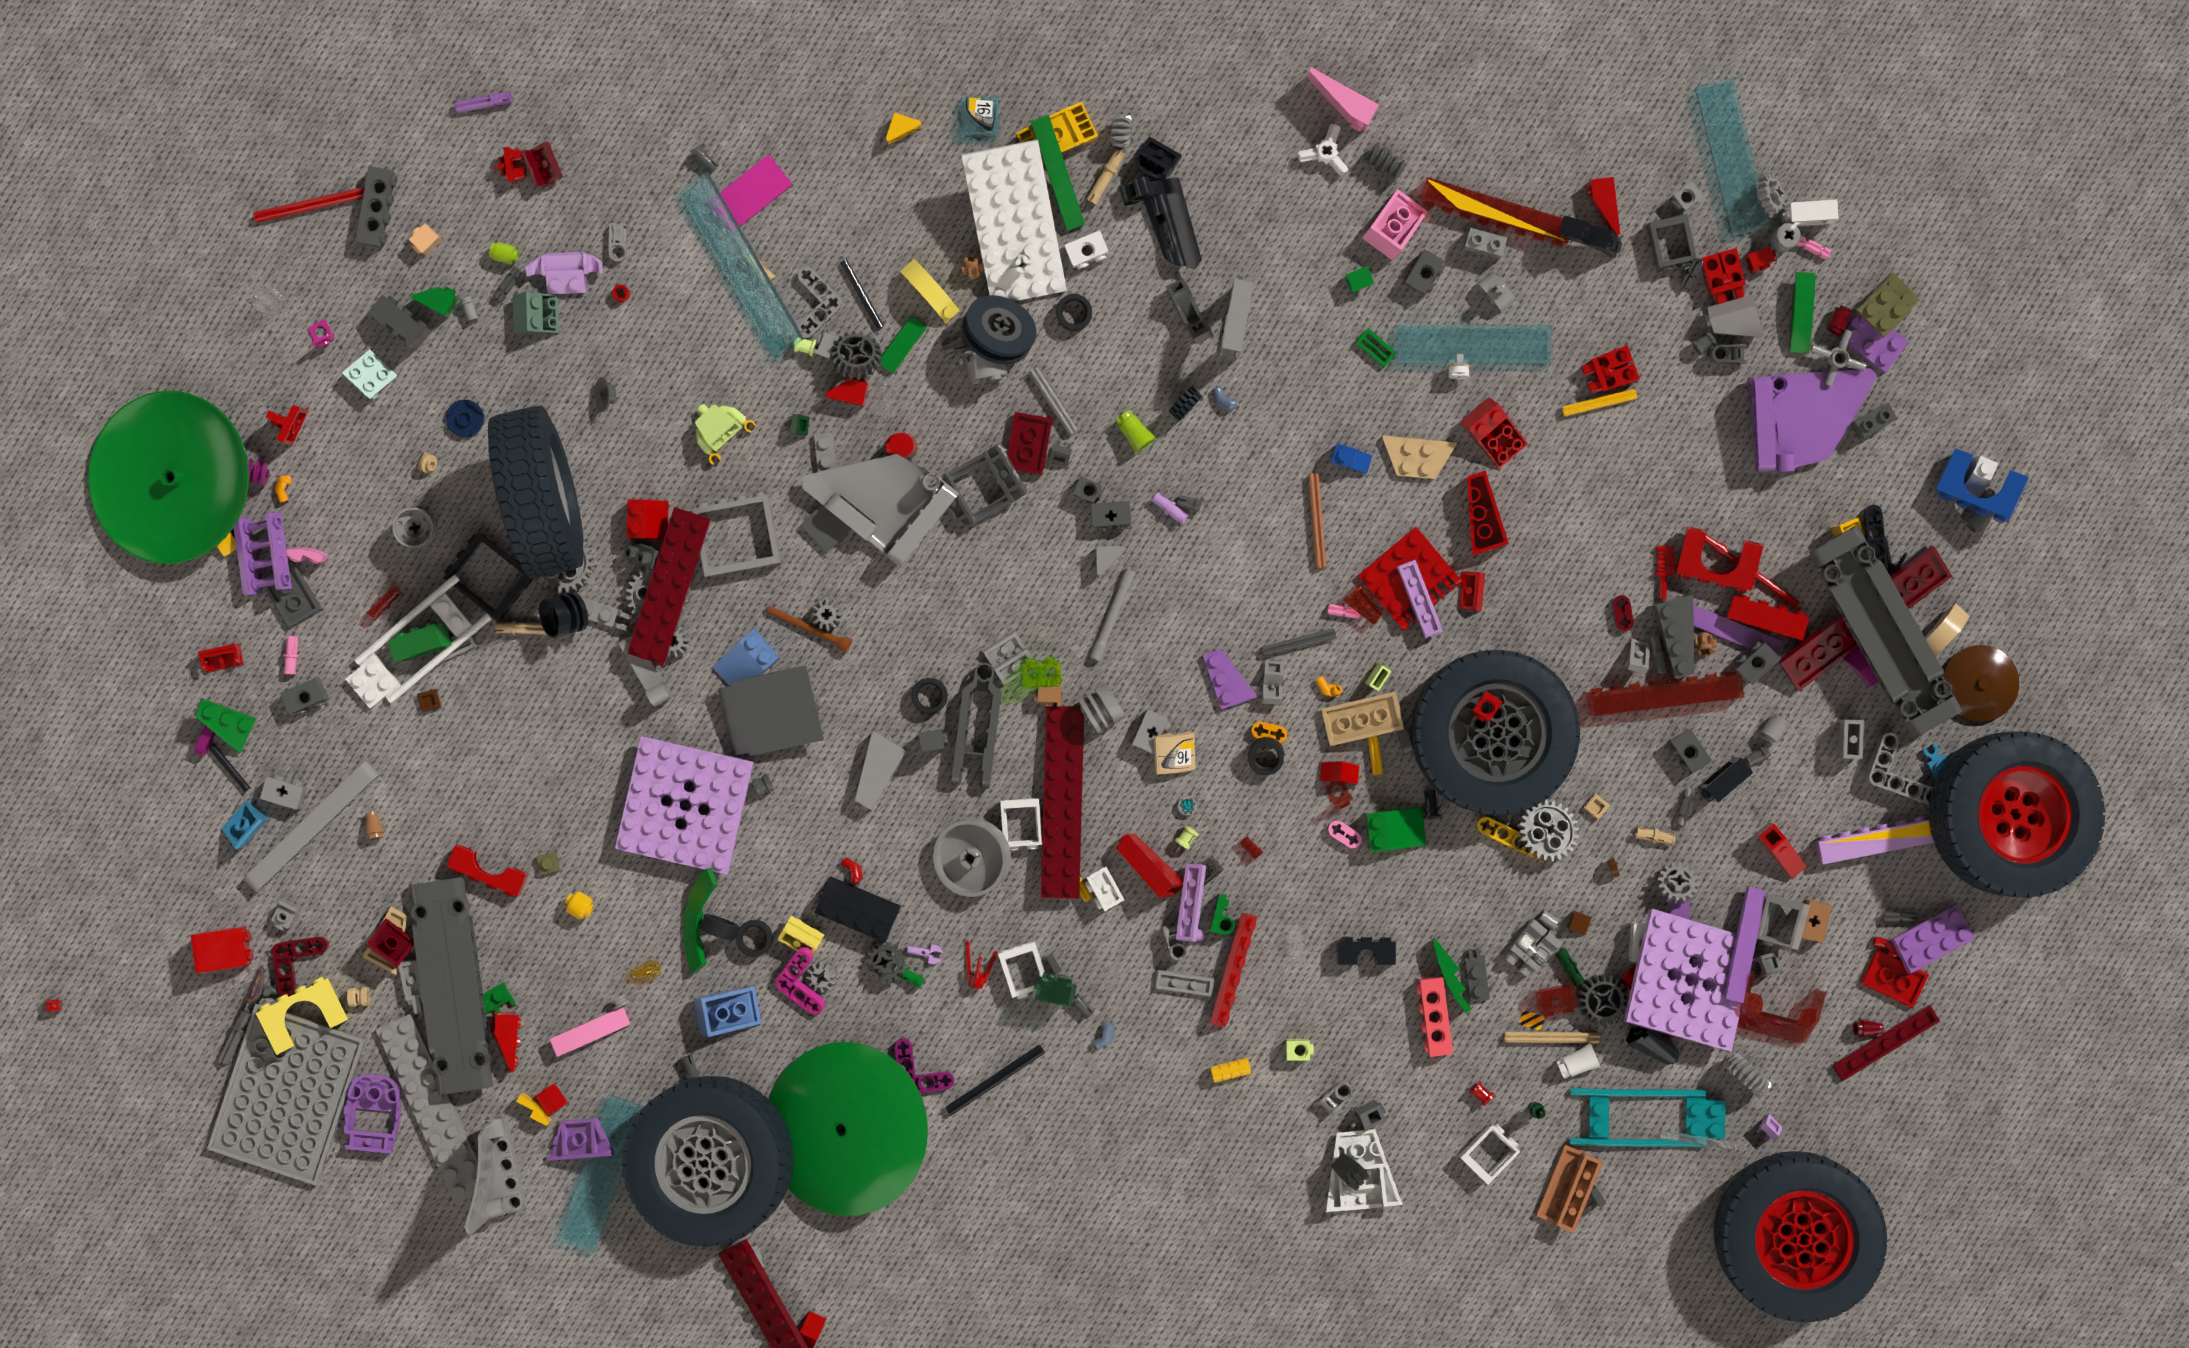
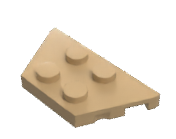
M1382 436L1396 476L1435 479L1456 446V442Z

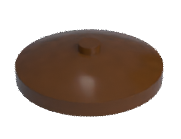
M1987 645L1966 647L1955 653L1944 667L1943 677L1951 685L1952 693L1963 710L1957 715L1964 719L1985 722L1999 718L2012 707L2018 696L2019 675L2016 666L2004 652L1995 647ZM1941 684V690H1942V693H1943V692H1944V686Z

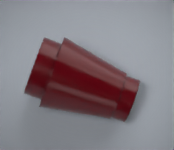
M1859 1019L1854 1021L1853 1024L1854 1035L1860 1038L1883 1034L1884 1031L1883 1023Z

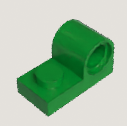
M1219 893L1210 932L1227 935L1234 930L1235 924L1230 916L1223 914V910L1227 911L1229 900L1226 899L1227 895ZM1222 920L1230 921L1229 929L1223 930L1220 928Z

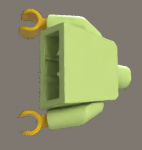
M703 404L696 410L700 416L695 421L698 427L696 429L697 443L704 453L710 456L709 461L713 465L715 463L712 460V456H717L721 461V455L714 453L713 450L717 451L735 435L742 428L740 424L744 425V429L747 432H751L746 427L747 423H752L756 427L753 421H747L746 417L734 407L724 405L718 407L714 404L708 409Z

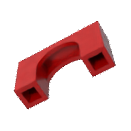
M1686 526L1675 569L1679 577L1685 579L1695 577L1698 578L1697 581L1706 584L1712 581L1716 582L1717 586L1723 588L1733 586L1736 587L1735 590L1745 593L1747 590L1752 591L1764 548L1762 543L1743 539L1736 564L1727 571L1714 572L1705 567L1701 559L1707 534L1706 530Z

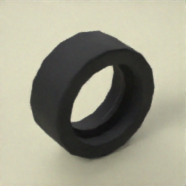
M1080 294L1064 296L1056 308L1058 322L1069 331L1084 329L1092 319L1090 302ZM1072 301L1081 303L1086 311L1084 319L1077 324L1067 322L1063 316L1065 305Z
M936 678L921 679L914 685L911 692L913 705L917 710L927 714L936 713L944 708L948 698L946 687ZM931 684L940 690V701L933 707H926L919 701L918 693L924 685Z
M1271 737L1256 739L1248 749L1250 768L1260 775L1268 776L1275 774L1284 763L1282 745ZM1263 746L1273 748L1277 753L1276 762L1270 766L1258 764L1255 760L1256 750Z
M705 914L700 925L702 931L730 941L735 939L739 928L734 922L711 914Z
M750 920L743 923L736 934L738 949L750 957L764 954L773 942L771 928L760 920ZM750 927H758L765 933V943L759 949H750L743 941L744 932Z

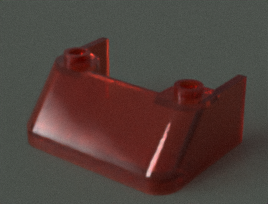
M1750 971L1744 1003L1740 1005L1737 1027L1795 1043L1806 1042L1819 1022L1826 992L1816 988L1811 1008L1803 1009L1798 1020L1763 1012V999L1760 995L1751 992L1755 973Z

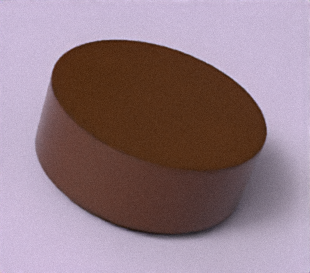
M1608 859L1607 863L1612 877L1620 876L1615 859Z

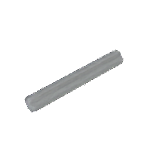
M1039 368L1032 369L1030 371L1031 377L1067 433L1072 435L1077 431V427Z

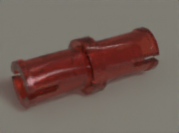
M392 585L382 597L379 596L377 598L378 601L366 613L376 621L386 609L391 607L390 605L402 592Z

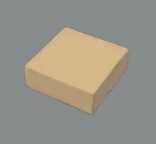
M1594 793L1583 809L1599 820L1610 805Z

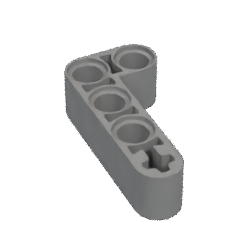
M632 634L620 641L619 646L644 686L648 700L654 707H657L672 698L673 694L654 662L627 654Z

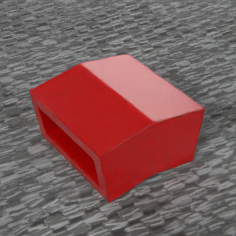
M556 1083L535 1095L548 1116L568 1103Z

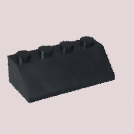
M830 876L814 913L877 940L886 942L901 905Z

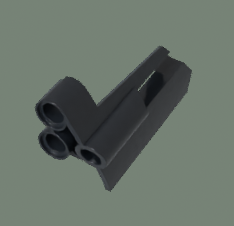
M1149 176L1135 179L1131 183L1119 186L1124 206L1144 201L1164 258L1174 265L1196 269L1202 258L1179 177L1150 180ZM1165 221L1174 251L1168 249L1162 228V224Z

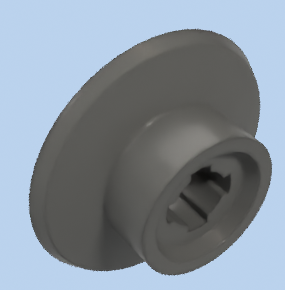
M603 377L597 380L595 386L596 406L599 411H605L609 404H614L616 401L615 386L609 385L608 381Z

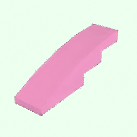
M621 1007L549 1039L556 1057L626 1027L630 1025V1021L624 1008Z

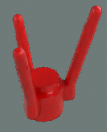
M966 941V980H968L969 987L983 989V984L987 983L988 975L998 951H994L984 976L983 972H980L981 956L978 957L976 971H972L971 974L969 941Z

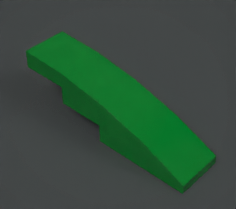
M1796 272L1791 304L1789 352L1809 353L1816 273Z
M1433 938L1431 941L1443 979L1463 1012L1467 1014L1472 1009L1460 995L1466 989L1454 975L1460 969L1440 943Z

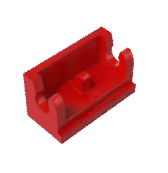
M235 643L198 651L202 670L206 672L244 664L240 644Z

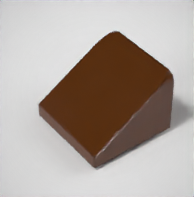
M1573 911L1567 929L1586 935L1592 917Z

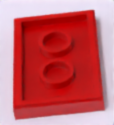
M1876 949L1860 984L1910 1008H1914L1929 974L1920 969L1913 973H1907L1901 960Z

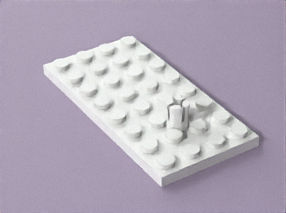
M1038 139L961 154L989 294L1018 301L1067 291Z

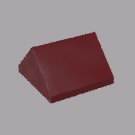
M386 918L367 940L365 946L396 969L414 946V939Z

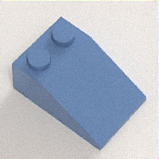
M753 629L728 651L713 668L728 685H732V682L735 680L762 675L781 657L756 629Z
M755 986L693 998L700 1036L710 1037L762 1024Z

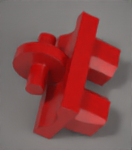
M503 147L504 157H498L499 164L494 165V170H500L501 177H505L507 174V181L511 182V184H518L519 180L527 178L525 168H516L515 162L523 161L521 153L523 150Z

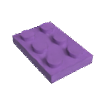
M1859 313L1856 314L1846 330L1852 331L1847 346L1884 373L1889 370L1909 342L1894 330L1882 338Z

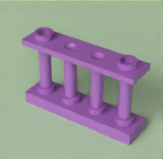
M281 512L265 513L266 520L253 523L251 518H239L234 526L243 596L262 594L261 587L275 585L276 590L292 589ZM267 528L269 539L255 542L253 530ZM270 547L271 558L257 561L256 549ZM273 566L274 577L259 580L258 568Z

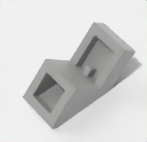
M1265 660L1263 704L1282 705L1283 661Z

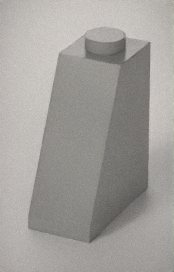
M1753 295L1708 307L1709 315L1705 317L1708 327L1712 326L1714 333L1755 337L1764 336Z

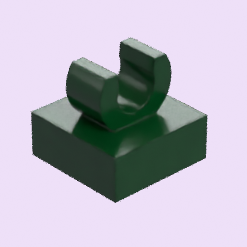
M792 414V416L787 418V420H791V427H786V430L793 434L807 436L810 417Z

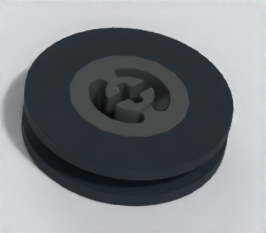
M990 295L978 298L970 305L962 321V335L970 349L981 358L997 364H1013L1021 361L1026 357L1036 339V326L1028 311L1017 302L1002 296Z

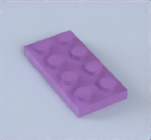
M1954 904L1891 940L1907 973H1913L1975 938L1958 904Z

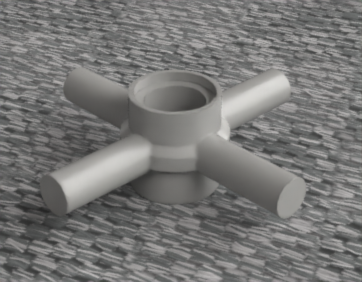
M1845 329L1839 346L1831 351L1816 345L1811 346L1810 352L1826 357L1831 365L1824 383L1828 386H1832L1838 368H1842L1845 365L1862 371L1866 368L1865 363L1849 358V354L1846 351L1852 331ZM1837 353H1840L1842 356V359L1839 363H1836L1835 361V355Z

